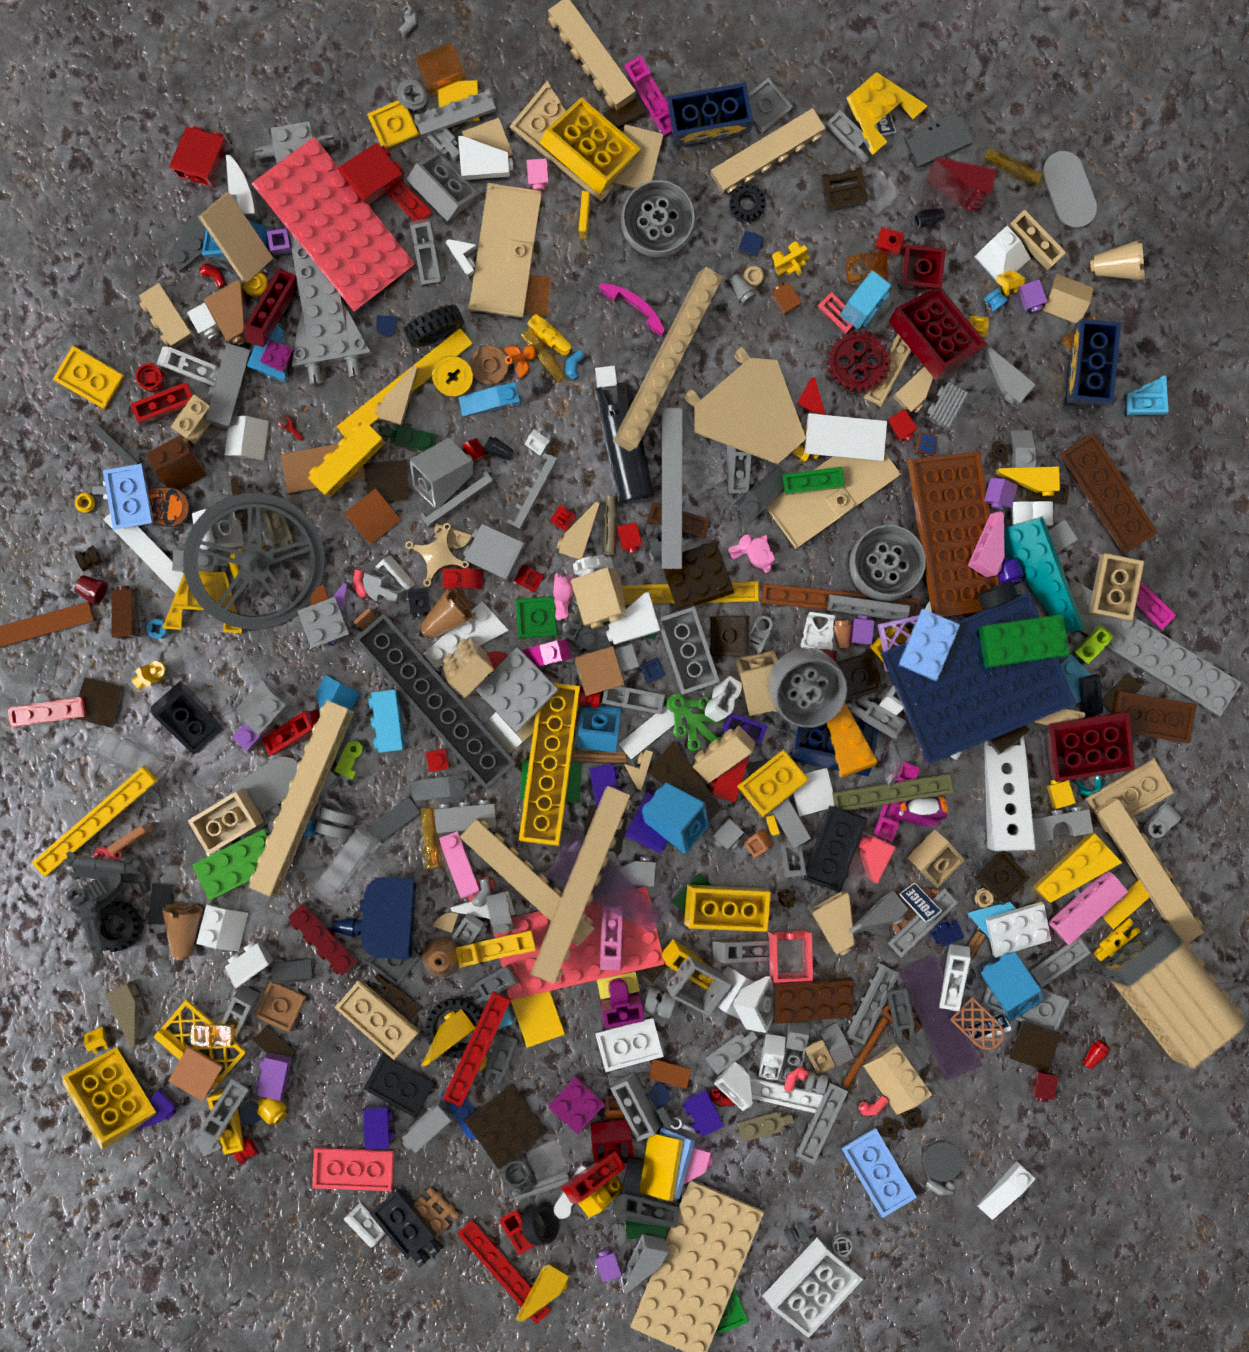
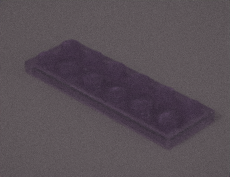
M931 955L898 969L944 1080H950L983 1066L973 1042L950 1021L958 1011L939 1008L944 973L936 955ZM959 1013L955 1018H961V1013ZM955 1021L962 1028V1022Z

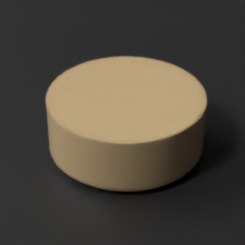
M750 266L745 270L744 280L750 286L756 287L762 283L764 274L759 267Z

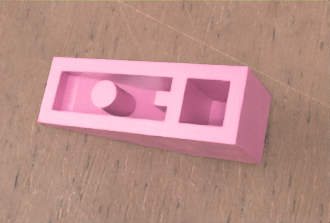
M1001 511L990 514L968 564L969 567L985 577L995 576L1002 569L1001 564L1004 560V513Z
M458 831L439 838L460 898L463 899L480 892L464 842L460 838Z
M603 905L600 970L620 971L623 906Z

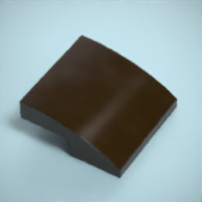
M84 677L79 697H85L87 716L74 719L113 728L124 691L123 686Z

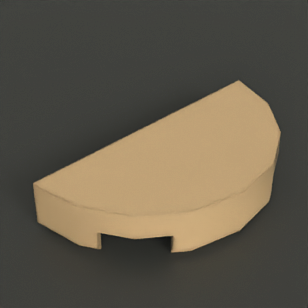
M435 523L434 531L437 539L443 532V525ZM451 528L447 537L449 549L463 548L470 543L473 537L471 534Z

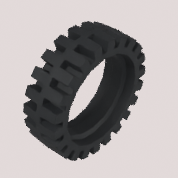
M445 305L412 320L411 323L404 327V332L411 347L426 346L428 343L431 344L434 341H439L441 338H445L448 334H452L460 329L459 327H462L464 324V319L457 305Z
M458 998L447 999L435 1006L426 1022V1037L430 1046L437 1033L436 1023L440 1015L451 1009H462L471 1016L476 1027L482 1015L477 1006L473 1005L470 1001ZM468 1044L459 1048L450 1047L441 1056L459 1059L462 1057Z

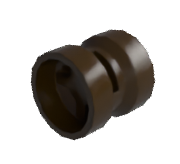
M94 546L88 547L85 552L80 551L75 554L76 561L83 572L89 570L90 566H97L102 563L101 557Z

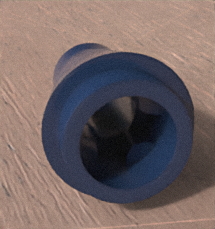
M357 918L332 921V932H338L351 937L361 935V932H358L359 920Z

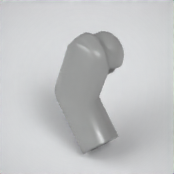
M410 5L403 8L405 23L398 29L403 36H406L417 25V12Z
M489 878L479 880L481 891L472 898L473 906H484L487 903L486 896L492 895Z
M931 1178L926 1184V1188L940 1196L953 1195L957 1187L951 1181H948L943 1186Z

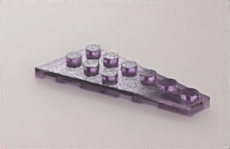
M573 824L546 876L564 887L567 884L586 837L575 824ZM608 859L605 868L601 867L599 871L601 878L597 887L593 886L591 891L594 894L592 901L653 933L662 914Z

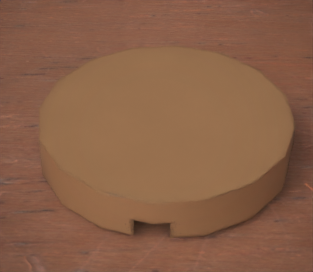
M491 345L477 349L471 356L469 364L475 380L489 386L503 381L509 370V364L505 362L507 356L504 351Z

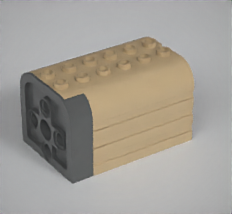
M1156 922L1142 930L1112 957L1106 958L1099 964V967L1169 1057L1194 1069L1240 1032L1245 1026L1246 1021L1241 1016L1243 1014L1242 1011L1228 1000L1230 999L1228 993L1218 987L1216 984L1218 981L1213 974L1207 973L1204 969L1205 964L1198 956L1195 957L1191 952L1193 949L1185 940L1182 941L1179 937V930L1173 924Z

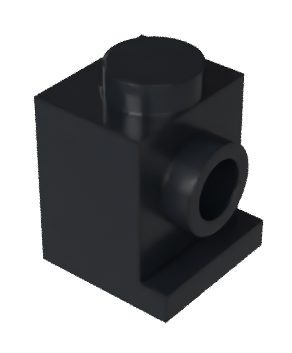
M429 589L407 590L410 614H415V618L426 617L427 613L431 611ZM418 599L423 601L420 607L415 604Z

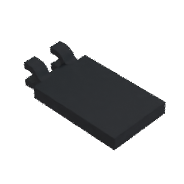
M400 1188L369 1212L406 1259L412 1257L419 1268L430 1259V1256L423 1251L425 1248L428 1249L432 1257L444 1248L440 1241L434 1239L437 1236L436 1232Z

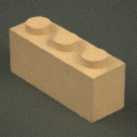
M1026 210L1021 212L1008 226L1021 240L1024 247L1047 271L1066 253Z
M160 283L139 295L142 300L140 302L141 307L146 313L149 311L153 317L150 321L156 330L160 328L163 333L161 338L166 346L170 345L175 349L194 337Z
M740 726L734 730L729 729L723 738L714 740L705 751L700 750L695 755L693 768L709 784L751 754L755 741Z

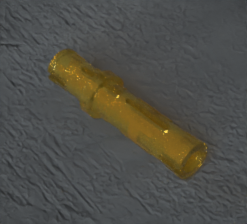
M989 147L984 157L985 160L1013 172L1018 178L1022 177L1036 185L1043 174L1027 166V163L1018 162Z
M532 328L527 329L521 334L527 344L535 348L536 356L556 383L567 376L544 346L545 343L541 342L535 335Z

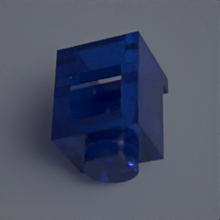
M955 918L950 919L951 924L948 922L939 924L937 926L938 929L931 933L936 944L939 943L940 946L944 947L965 938Z

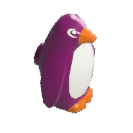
M944 796L940 798L927 797L915 799L906 804L903 802L895 809L898 819L924 827L939 826L941 824L939 820L946 819L948 811Z

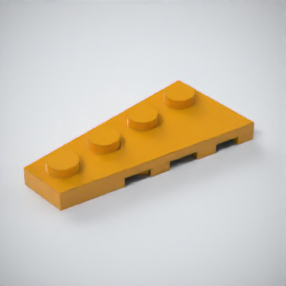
M844 701L838 714L827 722L831 733V742L836 753V762L840 769V778L877 764L874 754Z

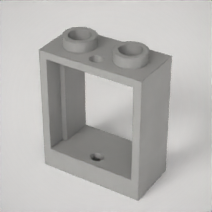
M689 956L680 965L675 976L669 980L666 988L672 998L709 1016L732 985L726 975ZM695 969L714 979L700 999L681 990Z
M441 1099L405 1131L402 1143L409 1151L413 1150L416 1153L452 1120L453 1113Z

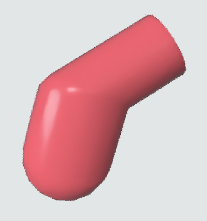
M355 570L352 588L359 597H370L363 585L365 571Z
M99 846L93 852V857L119 860L122 857V853L111 854L106 847Z
M798 1067L787 1075L784 1089L788 1092L794 1091L796 1081L799 1078L802 1081L807 1079L809 1072L804 1067Z
M881 1096L875 1104H868L864 1101L859 1104L858 1108L864 1116L878 1115L889 1101L884 1096Z

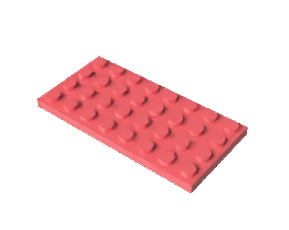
M313 137L256 179L252 185L355 312L414 266L415 263L367 203L364 204L338 171L337 164L318 140Z
M647 886L593 898L590 905L585 906L583 912L593 921L591 925L594 927V930L579 946L575 943H570L568 948L571 951L567 962L563 961L560 968L563 970L560 980H555L554 984L530 974L551 921L540 911L512 917L514 931L494 933L495 938L532 930L536 950L500 958L501 966L504 967L510 964L520 980L507 988L508 997L511 1000L664 965ZM603 905L623 906L620 971L600 970Z

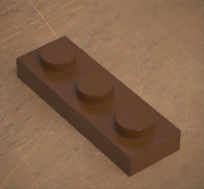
M652 503L647 522L662 526V504ZM682 511V532L704 539L710 519Z

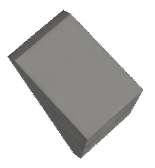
M791 844L781 845L784 876L806 875L802 846L799 845L793 848Z
M837 1022L819 1030L836 1067L854 1059Z

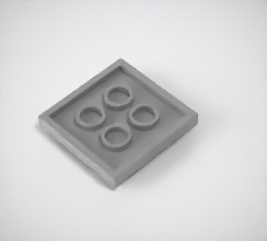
M516 647L476 689L516 732H519L560 690L519 647Z

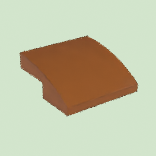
M376 488L345 512L346 516L370 545L402 521Z

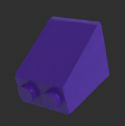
M653 790L651 793L646 791L625 832V836L661 854L667 840L645 823L642 813L644 805L651 801L656 792Z

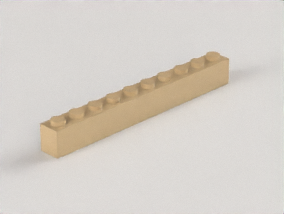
M708 267L698 272L612 442L629 452L638 446L723 276Z
M328 700L321 707L320 718L313 726V735L310 741L305 745V754L297 765L295 778L289 784L290 790L287 797L281 803L282 809L280 814L273 822L274 828L266 839L264 852L258 858L257 869L250 877L249 888L269 897L277 898L354 711Z
M606 786L531 970V975L553 984L555 980H560L563 970L560 968L563 961L567 962L571 951L568 948L570 943H574L577 938L578 932L576 928L578 923L582 924L586 915L583 912L586 905H590L594 895L591 893L593 886L597 887L601 878L599 871L601 867L605 868L609 858L606 856L609 848H613L616 841L614 837L616 829L620 830L624 821L621 818L624 811L627 812L630 807L631 800H628L629 794Z

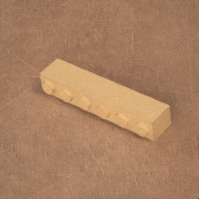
M561 0L548 10L549 23L554 29L557 27L561 32L559 36L565 44L569 43L572 48L570 50L576 60H581L585 73L588 76L592 75L595 87L598 91L602 90L606 95L604 98L610 107L614 106L616 110H619L635 99V89L571 0Z
M812 108L711 169L710 175L722 194L726 192L730 194L742 182H745V184L749 183L755 178L757 173H765L770 170L775 162L781 163L788 159L789 154L793 151L798 153L806 147L805 144L812 141L814 143L821 139L825 127Z

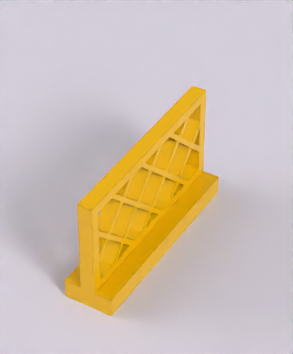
M188 999L182 1003L164 1026L153 1036L179 1060L188 1047L185 1044L184 1036H194L195 1046H192L198 1051L199 1049H209L211 1059L216 1062H224L225 1071L216 1078L211 1087L213 1090L247 1052ZM186 1006L192 1011V1019H183L182 1010ZM197 1021H204L207 1024L208 1032H198ZM183 1022H193L194 1032L184 1033ZM171 1023H179L180 1033L173 1034L168 1029V1026ZM219 1034L223 1039V1045H213L212 1035ZM198 1035H208L209 1046H199ZM234 1047L240 1054L236 1058H228L227 1048ZM223 1048L224 1059H214L213 1049Z

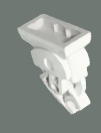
M611 555L585 557L572 564L575 578L606 567L614 569Z

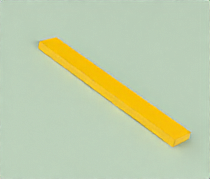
M461 328L413 365L418 367V373L412 393L432 377V370L437 361L446 356L458 357L473 345ZM412 367L336 426L344 437L349 438L354 433L352 429L360 422L363 424L366 421L371 426L379 420L378 414H375L378 403H382L383 398Z
M759 581L731 582L734 594L706 603L759 602ZM668 584L622 585L625 605H632L647 592H649L652 605L675 604Z
M146 765L142 766L38 856L32 864L46 877L64 859H67V852L74 853L158 779Z

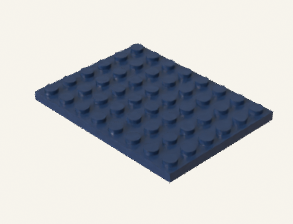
M1030 592L955 622L960 626L936 681L899 666L908 642L880 653L927 765L1077 704L1058 658L985 669L979 628L988 625L1040 618Z

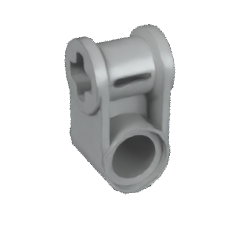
M758 617L751 630H749V648L757 651L759 655L773 627V622L769 617ZM761 619H766L769 622L767 630L759 629L758 622ZM750 640H753V641L759 643V645H757V644L751 642Z
M1166 802L1145 823L1144 833L1150 838H1161L1180 821L1182 815L1169 802ZM1152 826H1158L1156 828L1157 833H1153L1154 828Z

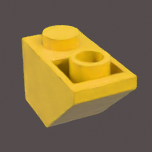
M615 1176L578 1204L590 1218L603 1211L623 1190V1185Z

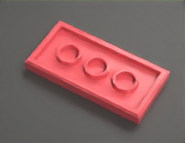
M314 1148L312 1188L393 1191L394 1150Z

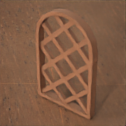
M973 997L950 1019L980 1049H995L1003 1040L1004 1033L999 1022ZM971 1002V1009H964ZM974 1003L981 1009H974ZM964 1011H971V1018H964ZM974 1011H981V1019H974ZM961 1012V1018H955ZM984 1012H985L991 1019H984ZM955 1021H961L962 1028ZM964 1021H971L972 1028H964ZM974 1021H981L982 1028H974ZM984 1021H991L992 1029L984 1028ZM994 1022L1000 1029H994ZM965 1031H972V1038ZM974 1031H982V1038H974ZM984 1031H992V1039L984 1038ZM994 1031H1001V1039H994ZM975 1041H982V1046L977 1044ZM984 1041H992V1047L985 1048Z

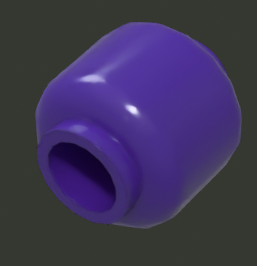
M1010 556L1004 557L1001 564L1002 569L997 574L1000 583L1012 581L1014 586L1021 583L1024 571L1019 560L1015 558L1010 559Z

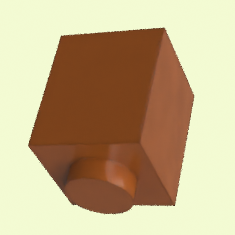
M790 282L785 285L780 283L773 288L774 292H772L771 297L783 316L801 306L802 302Z

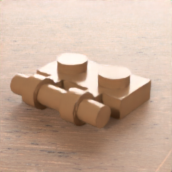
M430 1186L426 1193L431 1198L427 1201L421 1195L413 1205L436 1232V1239L450 1225V1222L445 1217L450 1215L455 1220L459 1213L454 1209L455 1206L452 1203L449 1204L442 1197V1193ZM435 1202L444 1209L441 1213L433 1206Z

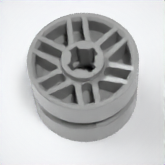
M321 807L318 817L326 820V822L317 821L315 832L350 840L352 829L345 827V825L354 826L356 815Z

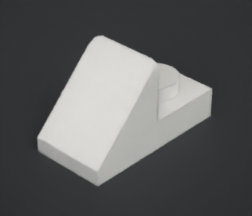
M450 239L445 241L467 277L473 276L475 265L470 257H465L475 251L477 246Z

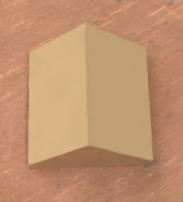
M1056 274L1047 296V303L1043 306L1042 311L1076 324L1083 318L1091 302L1094 288Z

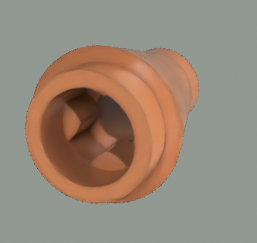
M837 619L833 626L839 648H849L853 629L851 619Z

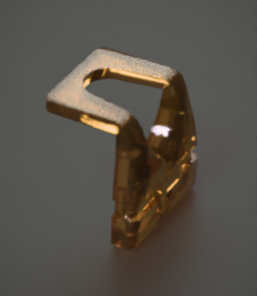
M859 253L847 257V283L864 281L872 270L888 282V270L886 269L887 254ZM860 259L869 267L864 274L851 273L852 264Z

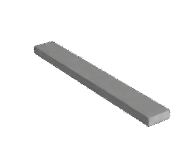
M662 408V569H682V408Z

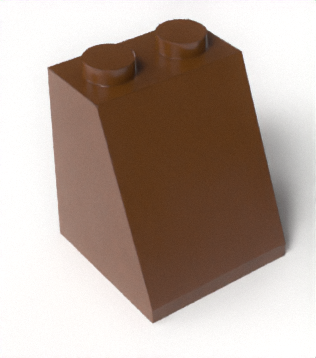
M182 435L145 453L154 471L167 487L181 490L208 476L190 440Z

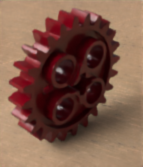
M859 329L856 335L850 330L849 337L842 334V341L835 339L837 346H830L833 352L827 353L831 360L826 362L827 365L832 367L828 368L827 371L828 373L834 372L831 380L838 379L836 386L842 383L843 391L848 387L850 388V394H852L854 389H857L858 395H860L861 389L868 393V387L876 390L875 383L882 385L880 378L887 379L884 371H890V367L886 366V364L891 363V359L886 358L890 355V351H884L887 348V344L880 345L882 338L875 340V333L869 337L868 330L864 332V335H861ZM856 344H861L864 350L856 352L853 347ZM869 349H871V353L867 354L863 358L862 365L857 364L852 370V372L849 375H847L846 372L849 371L855 365V359L859 361L865 355V353ZM843 358H847L850 361V364L848 366H842L840 365L839 361ZM870 358H876L878 364L871 366L867 361ZM856 372H862L864 378L856 380L853 375Z

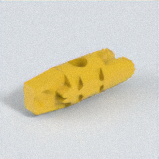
M535 314L528 321L529 327L550 348L555 349L562 356L569 355L571 349L570 342L548 321Z
M1131 918L1127 919L1114 932L1108 935L1106 939L1099 943L1100 947L1093 952L1099 961H1102L1107 956L1112 957L1141 932L1138 927H1135L1126 935L1123 934L1134 923Z

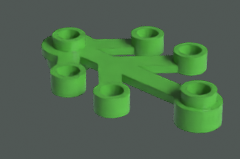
M673 694L667 700V708L674 715L675 728L673 729V734L677 738L686 735L687 729L682 725L683 715L687 719L689 739L687 747L690 751H697L701 747V742L697 739L696 729L710 744L716 739H721V737H716L702 722L718 724L724 718L715 722L705 716V714H693L688 709L699 708L700 710H705L706 706H702L701 701H704L707 705L710 701L708 698L702 697L699 700H685L682 695ZM676 700H677V701L679 702V704H680L679 707L675 704V701H676ZM678 728L682 730V734L678 733ZM692 742H695L696 748L692 746Z

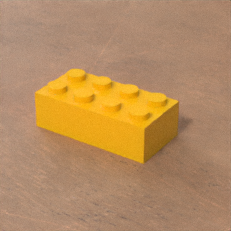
M366 421L363 424L361 422L352 429L354 433L349 438L344 437L338 443L339 447L334 452L331 450L323 458L325 461L320 466H314L309 472L310 476L308 479L328 498L339 490L386 443Z
M687 884L684 924L688 928L767 932L771 892L765 888Z

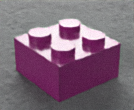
M270 339L260 362L285 373L294 350Z

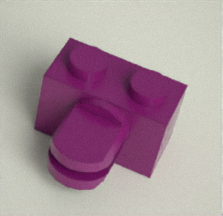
M615 978L611 980L608 986L610 999L600 1001L605 1029L644 1022L639 994L629 995L628 986L624 979Z

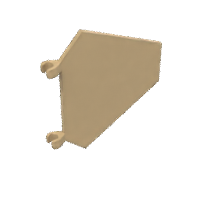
M739 348L734 358L742 363V365L700 400L693 390L687 392L685 400L694 406V433L779 464L806 440L804 431L778 360L750 358L743 348Z

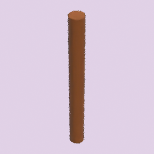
M882 1017L842 1082V1086L848 1089L889 1023L887 1018Z

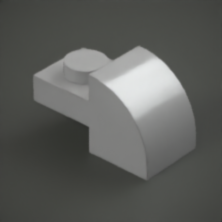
M374 567L364 573L363 585L365 591L375 601L385 597L388 601L396 602L405 596L406 589L389 582L391 575Z
M506 892L486 896L494 933L514 931Z

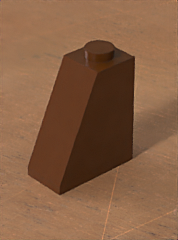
M118 586L117 590L111 591L112 638L140 637L136 592L134 589H129V586Z

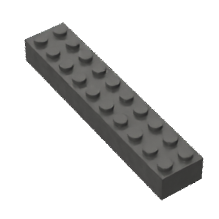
M383 613L354 639L485 789L493 785L517 763L387 614Z

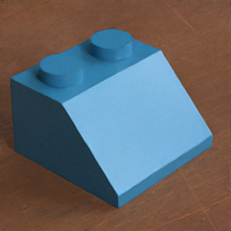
M589 704L585 707L582 706L576 748L616 753L621 708L599 705V708H592Z

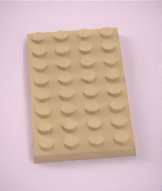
M691 1180L679 1206L677 1228H670L665 1240L666 1246L669 1249L668 1257L663 1261L661 1267L652 1273L630 1328L684 1352H708L764 1211Z

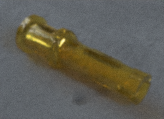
M433 808L420 809L424 847L422 849L425 856L424 869L442 867L438 856L440 847L436 845Z

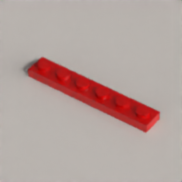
M492 991L447 1087L443 1100L459 1107L462 1106L511 998Z
M473 1219L470 1220L457 1232L458 1236L522 1308L532 1286ZM546 1304L531 1315L530 1318L537 1324L551 1312V1308Z

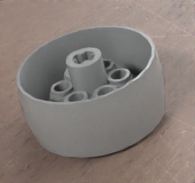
M662 180L649 181L635 188L626 198L620 217L624 237L630 246L637 252L654 258L667 257L681 250L690 240L696 223L695 209L687 193L679 186ZM659 202H663L667 206L665 208L659 207ZM646 205H651L652 210L646 211L644 207ZM674 212L677 217L671 219L669 218V213ZM659 213L664 218L661 219V222H658L657 219H653V216ZM642 218L647 219V225L642 226L640 220ZM670 226L672 232L668 234L664 231V228ZM652 229L657 230V236L652 237L650 231Z
M883 525L867 531L857 540L850 555L849 569L855 586L862 594L876 601L891 602L908 596L917 588L925 572L926 557L920 541L913 533L896 525ZM880 547H885V548H886V552H884V553L880 552V551H879V548H880ZM894 549L898 551L900 555H897V553L894 552ZM875 557L877 559V562L875 564L870 563L869 558ZM887 558L892 559L893 562L891 566H889V563L885 564L884 561ZM900 562L905 564V569L899 568ZM875 571H881L882 577L877 578L874 575ZM891 573H894L897 576V579L892 581L890 580L889 575Z
M799 648L784 654L772 667L768 677L769 697L775 709L784 719L797 726L815 727L830 721L838 714L846 699V681L839 665L829 655L818 649ZM813 671L814 676L808 677V673ZM800 677V681L795 683L794 678ZM822 680V685L819 686L818 683ZM792 691H797L796 696L790 695V693Z

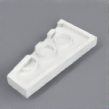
M482 601L471 610L472 613L476 612V616L472 621L448 631L423 654L437 669L442 666L445 656L457 649V645L461 640L467 639L470 636L481 646L509 630Z

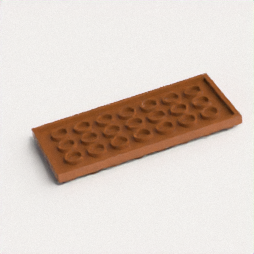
M980 451L907 460L920 543L926 557L925 574L932 613L940 617L985 611L982 609L977 595L1001 583L997 575L985 577L968 566L990 516L989 503L984 501L987 490Z

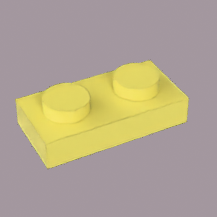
M636 971L597 980L600 999L610 997L609 982L615 978L625 980L629 993L640 991Z

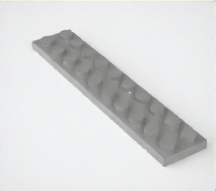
M1074 579L1069 580L1068 585L1084 628L1079 631L1089 636L1097 626L1102 625L1113 635L1111 641L1105 646L1106 648L1218 717H1221L1241 682L1134 616L1132 621L1126 622L1088 614L1093 591Z

